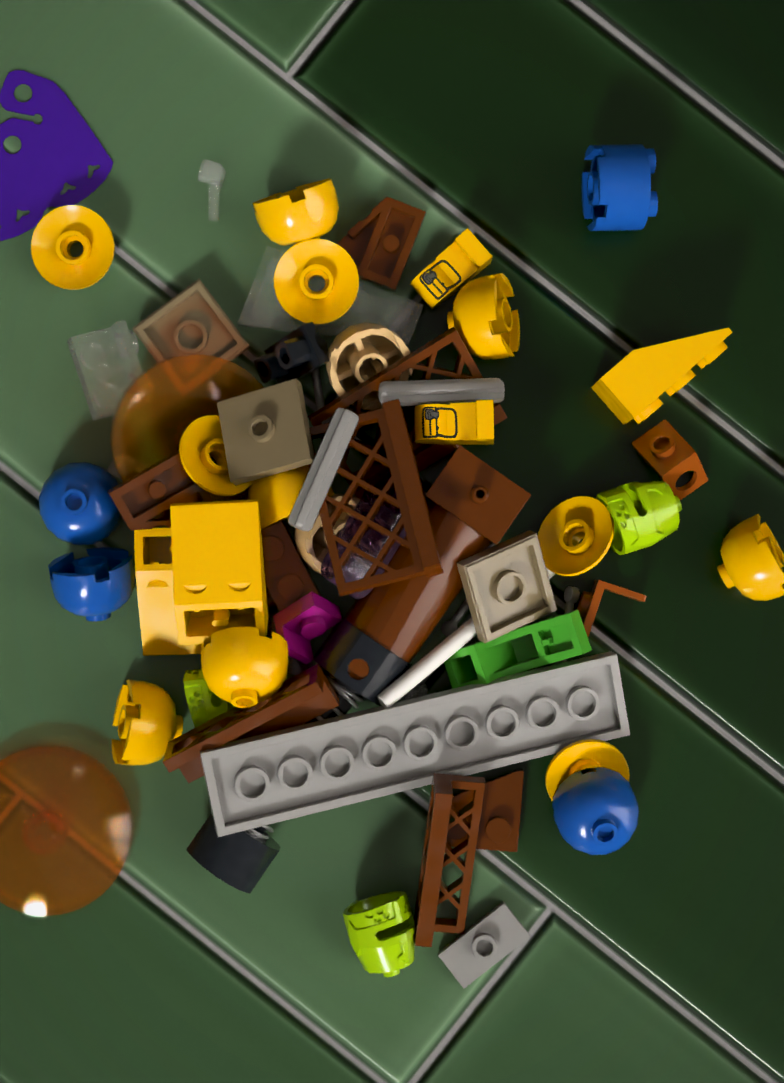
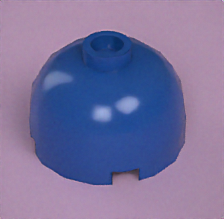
M89 462L69 463L55 470L44 482L39 496L40 515L47 529L58 539L74 545L96 544L102 541V539L107 538L117 529L122 520L121 514L107 492L119 485L116 478L105 468Z
M113 547L86 549L88 557L74 560L73 552L54 559L48 565L55 599L62 608L75 615L86 616V620L92 622L106 620L111 617V612L121 608L132 595L135 587L134 563L132 555L129 556L128 551L125 549Z
M594 767L596 772L582 774L580 770L571 774L559 785L552 801L553 817L561 836L575 850L590 855H607L623 847L633 835L638 825V803L630 783L619 772L605 767Z

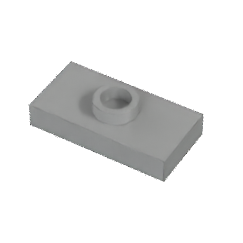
M502 901L464 931V934H460L438 952V956L465 989L527 940L530 934L506 903Z

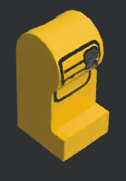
M467 228L435 258V261L424 268L411 281L410 285L431 309H435L490 265L493 256Z
M476 400V402L450 403L449 405L424 404L415 406V442L422 444L494 445L493 400Z

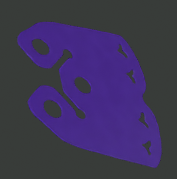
M14 70L8 73L0 91V103L6 111L31 116L39 114L42 116V122L37 125L33 121L10 118L0 124V241L19 236L35 227L41 220L47 207H61L79 203L105 181L113 166L112 159L67 95L53 81L24 70ZM26 84L32 89V97L29 101H17L14 96V90L18 85ZM9 136H16L21 141V149L15 154H9L4 150L3 142ZM88 165H100L99 169L93 171L92 177L88 178ZM65 182L71 186H76L75 190L68 189L65 194H60ZM18 209L30 211L28 215H22L18 222L15 221Z

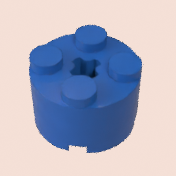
M642 144L589 145L584 160H592L590 172H582L581 185L584 219H593V222L587 226L588 230H642L646 225L648 217H656L658 211L657 192L651 191V174H654L656 169V153L654 148L645 149Z

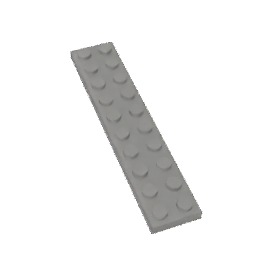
M609 651L504 676L489 684H470L399 701L388 708L378 706L227 742L216 749L200 751V758L217 836L221 837L431 785L433 773L467 776L556 754L567 745L580 740L595 739L608 741L630 735L618 657L616 653Z

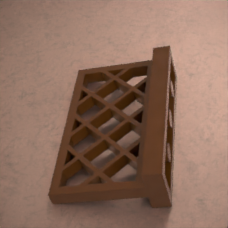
M452 327L307 417L313 426H317L333 416L337 408L348 409L356 415L366 413L365 411H360L364 396L373 390L378 391L381 382L389 380L399 381L401 373L409 368L422 370L421 380H430L431 373L452 377L451 379L483 378L459 333ZM452 342L458 352L454 371L433 366L437 351ZM427 358L426 364L419 363ZM464 364L470 374L462 373ZM354 403L353 409L347 408V406ZM493 403L494 426L507 418L499 403ZM413 407L410 421H406L418 471L420 472L462 445L416 443ZM379 425L374 439V443L360 441L356 439L353 440L367 447L368 449L373 450L374 446L381 437ZM349 446L339 467L352 474L346 464L351 447ZM383 447L381 453H385L382 456L387 459L385 447ZM375 460L363 481L382 491L392 476L390 468ZM359 470L354 472L353 475L356 476ZM346 479L348 484L351 485L352 482ZM360 486L354 493L357 498L366 503H370L378 498V496Z
M399 399L382 403L383 408L358 415L359 422L348 447L351 446L367 455L368 458L356 476L340 467L338 468L337 474L350 480L352 483L340 502L327 495L320 509L321 521L340 596L425 574L428 578L444 573L405 415ZM330 422L309 428L314 456L316 452L313 439L324 437ZM379 423L381 437L373 450L353 440L362 426ZM383 447H385L387 459L379 455ZM375 460L390 468L392 475L382 491L363 481ZM359 486L378 496L366 517L347 507ZM393 487L395 488L397 499L389 495ZM384 501L399 508L402 517L392 532L373 522ZM328 503L336 507L331 516L329 512ZM342 512L362 522L350 543L339 538L334 533L333 527ZM368 527L388 537L376 558L356 547ZM403 528H405L408 541L399 537ZM394 542L410 550L413 566L395 570L383 563ZM337 544L346 548L341 558ZM352 553L372 564L363 579L346 583L343 567ZM378 568H380V569H382V570H384V571L386 572V573H382V574L375 575V573L377 572Z

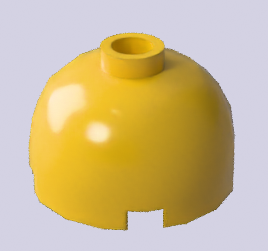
M328 178L295 187L296 189L284 193L279 192L253 202L254 213L262 232L272 242L281 246L295 245L304 240L320 239L321 236L331 231L337 221L339 211L337 193L332 179Z
M503 273L486 275L466 283L460 288L455 297L453 311L447 314L448 329L454 327L469 353L481 359L515 356L513 352H517L519 349L520 322L518 309L511 312L507 298L514 297V292L508 278Z
M309 465L253 481L248 489V500L258 499L261 530L289 517L309 471ZM330 486L327 495L331 497L334 492Z
M756 514L733 527L725 536L720 550L723 564L717 566V569L728 589L736 586L741 594L754 601H768L784 595V573L781 569L784 567V553L766 522L760 524L761 516Z
M250 626L231 627L216 631L211 634V643L206 645L203 642L201 645V665L204 680L208 688L222 700L230 702L233 706L238 708L254 707L259 702H263L277 693L285 681L288 671L287 641L275 632H272V639L259 636V628Z
M128 679L126 680L127 685H122L116 702L113 726H118V737L120 740L112 739V756L115 764L130 766L148 765L161 760L165 755L168 742L182 735L183 717L176 715L174 701L168 692L160 686L145 681Z

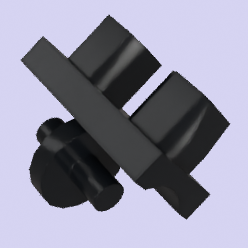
M313 322L303 324L264 350L266 355L260 356L254 361L260 379L264 384L275 380L279 384L295 378L299 381L329 362L327 343L315 334L316 328Z

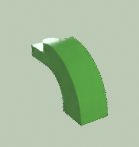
M579 610L526 624L487 643L478 640L464 645L448 658L444 664L454 689L470 684H489L498 678L579 656L592 651Z

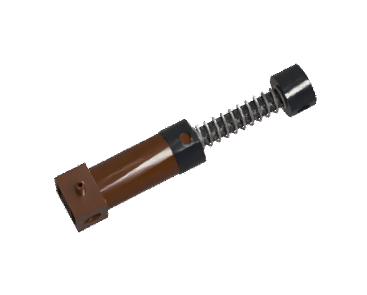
M462 446L458 447L425 495L444 573L428 578L425 574L363 590L346 615L342 617V621L335 625L313 657L314 661L325 669V676L339 698V706L304 724L345 715L352 707L355 709L359 708L356 700L363 702V700L367 701L368 699L382 706L377 695L412 666V660L463 588L456 563L497 545L530 498V493ZM404 529V531L402 532V534H401L399 537H401V538L405 539L406 541H408V540H407V536H406V532H405V529ZM395 542L383 560L384 564L395 570L414 565L410 550ZM378 568V570H377V572L375 573V575L382 574V573H386V572H385L384 570ZM211 813L186 850L193 859L214 876L228 885L250 894L281 847L266 833L267 830L274 832L273 828L270 827L271 824L218 837Z

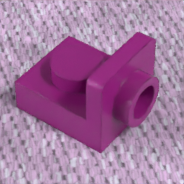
M312 591L273 616L276 633L287 641L288 656L304 664L314 660L310 640L322 635L326 630L342 621L339 606Z

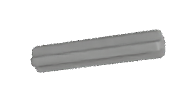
M499 378L384 381L379 384L378 397L381 405L384 402L399 399L401 406L424 404L449 405L450 403L476 402V400H493V403H500L504 400L505 388L504 382Z
M337 408L331 418L289 514L288 523L294 528L309 532L314 526L359 422V416L348 409Z

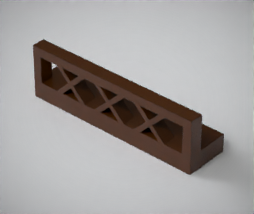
M316 664L284 681L277 693L263 702H259L256 706L251 708L234 707L169 741L163 764L169 773L179 768L187 782L191 783L204 776L200 751L216 749L227 742L302 725L339 706V698L319 664Z
M433 773L414 912L416 927L415 946L432 947L434 932L464 934L485 790L484 777ZM452 788L474 790L473 800L458 811L452 805ZM470 815V821L468 823L465 818ZM459 823L467 832V839L452 849L446 842L447 833L450 828ZM465 853L464 861L460 858V855ZM453 861L462 871V876L447 886L441 879L442 870ZM460 890L458 898L454 893ZM448 898L457 908L456 919L436 918L437 906Z

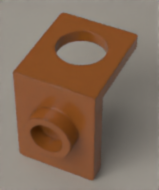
M666 420L661 421L632 442L637 453L657 473L661 480L670 486L674 496H678L680 500L708 481L696 451ZM694 471L693 477L687 484L676 487V482L683 473Z
M594 580L590 593L583 591L576 609L579 610L587 637L590 634L604 590L639 602H645L647 596L602 580Z

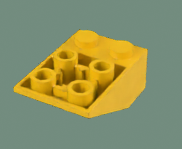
M728 327L632 350L591 388L623 425L632 419L639 424L663 405V402L658 398L661 394L666 392L669 396H672L696 376L691 370L692 367L697 364L702 369L728 348L723 340L733 332Z
M258 499L171 504L173 592L178 645L202 644L203 642L209 644L211 643V634L231 627L259 628V636L266 637L269 617Z
M171 528L134 530L135 577L143 656L201 654L202 644L178 645L174 610Z

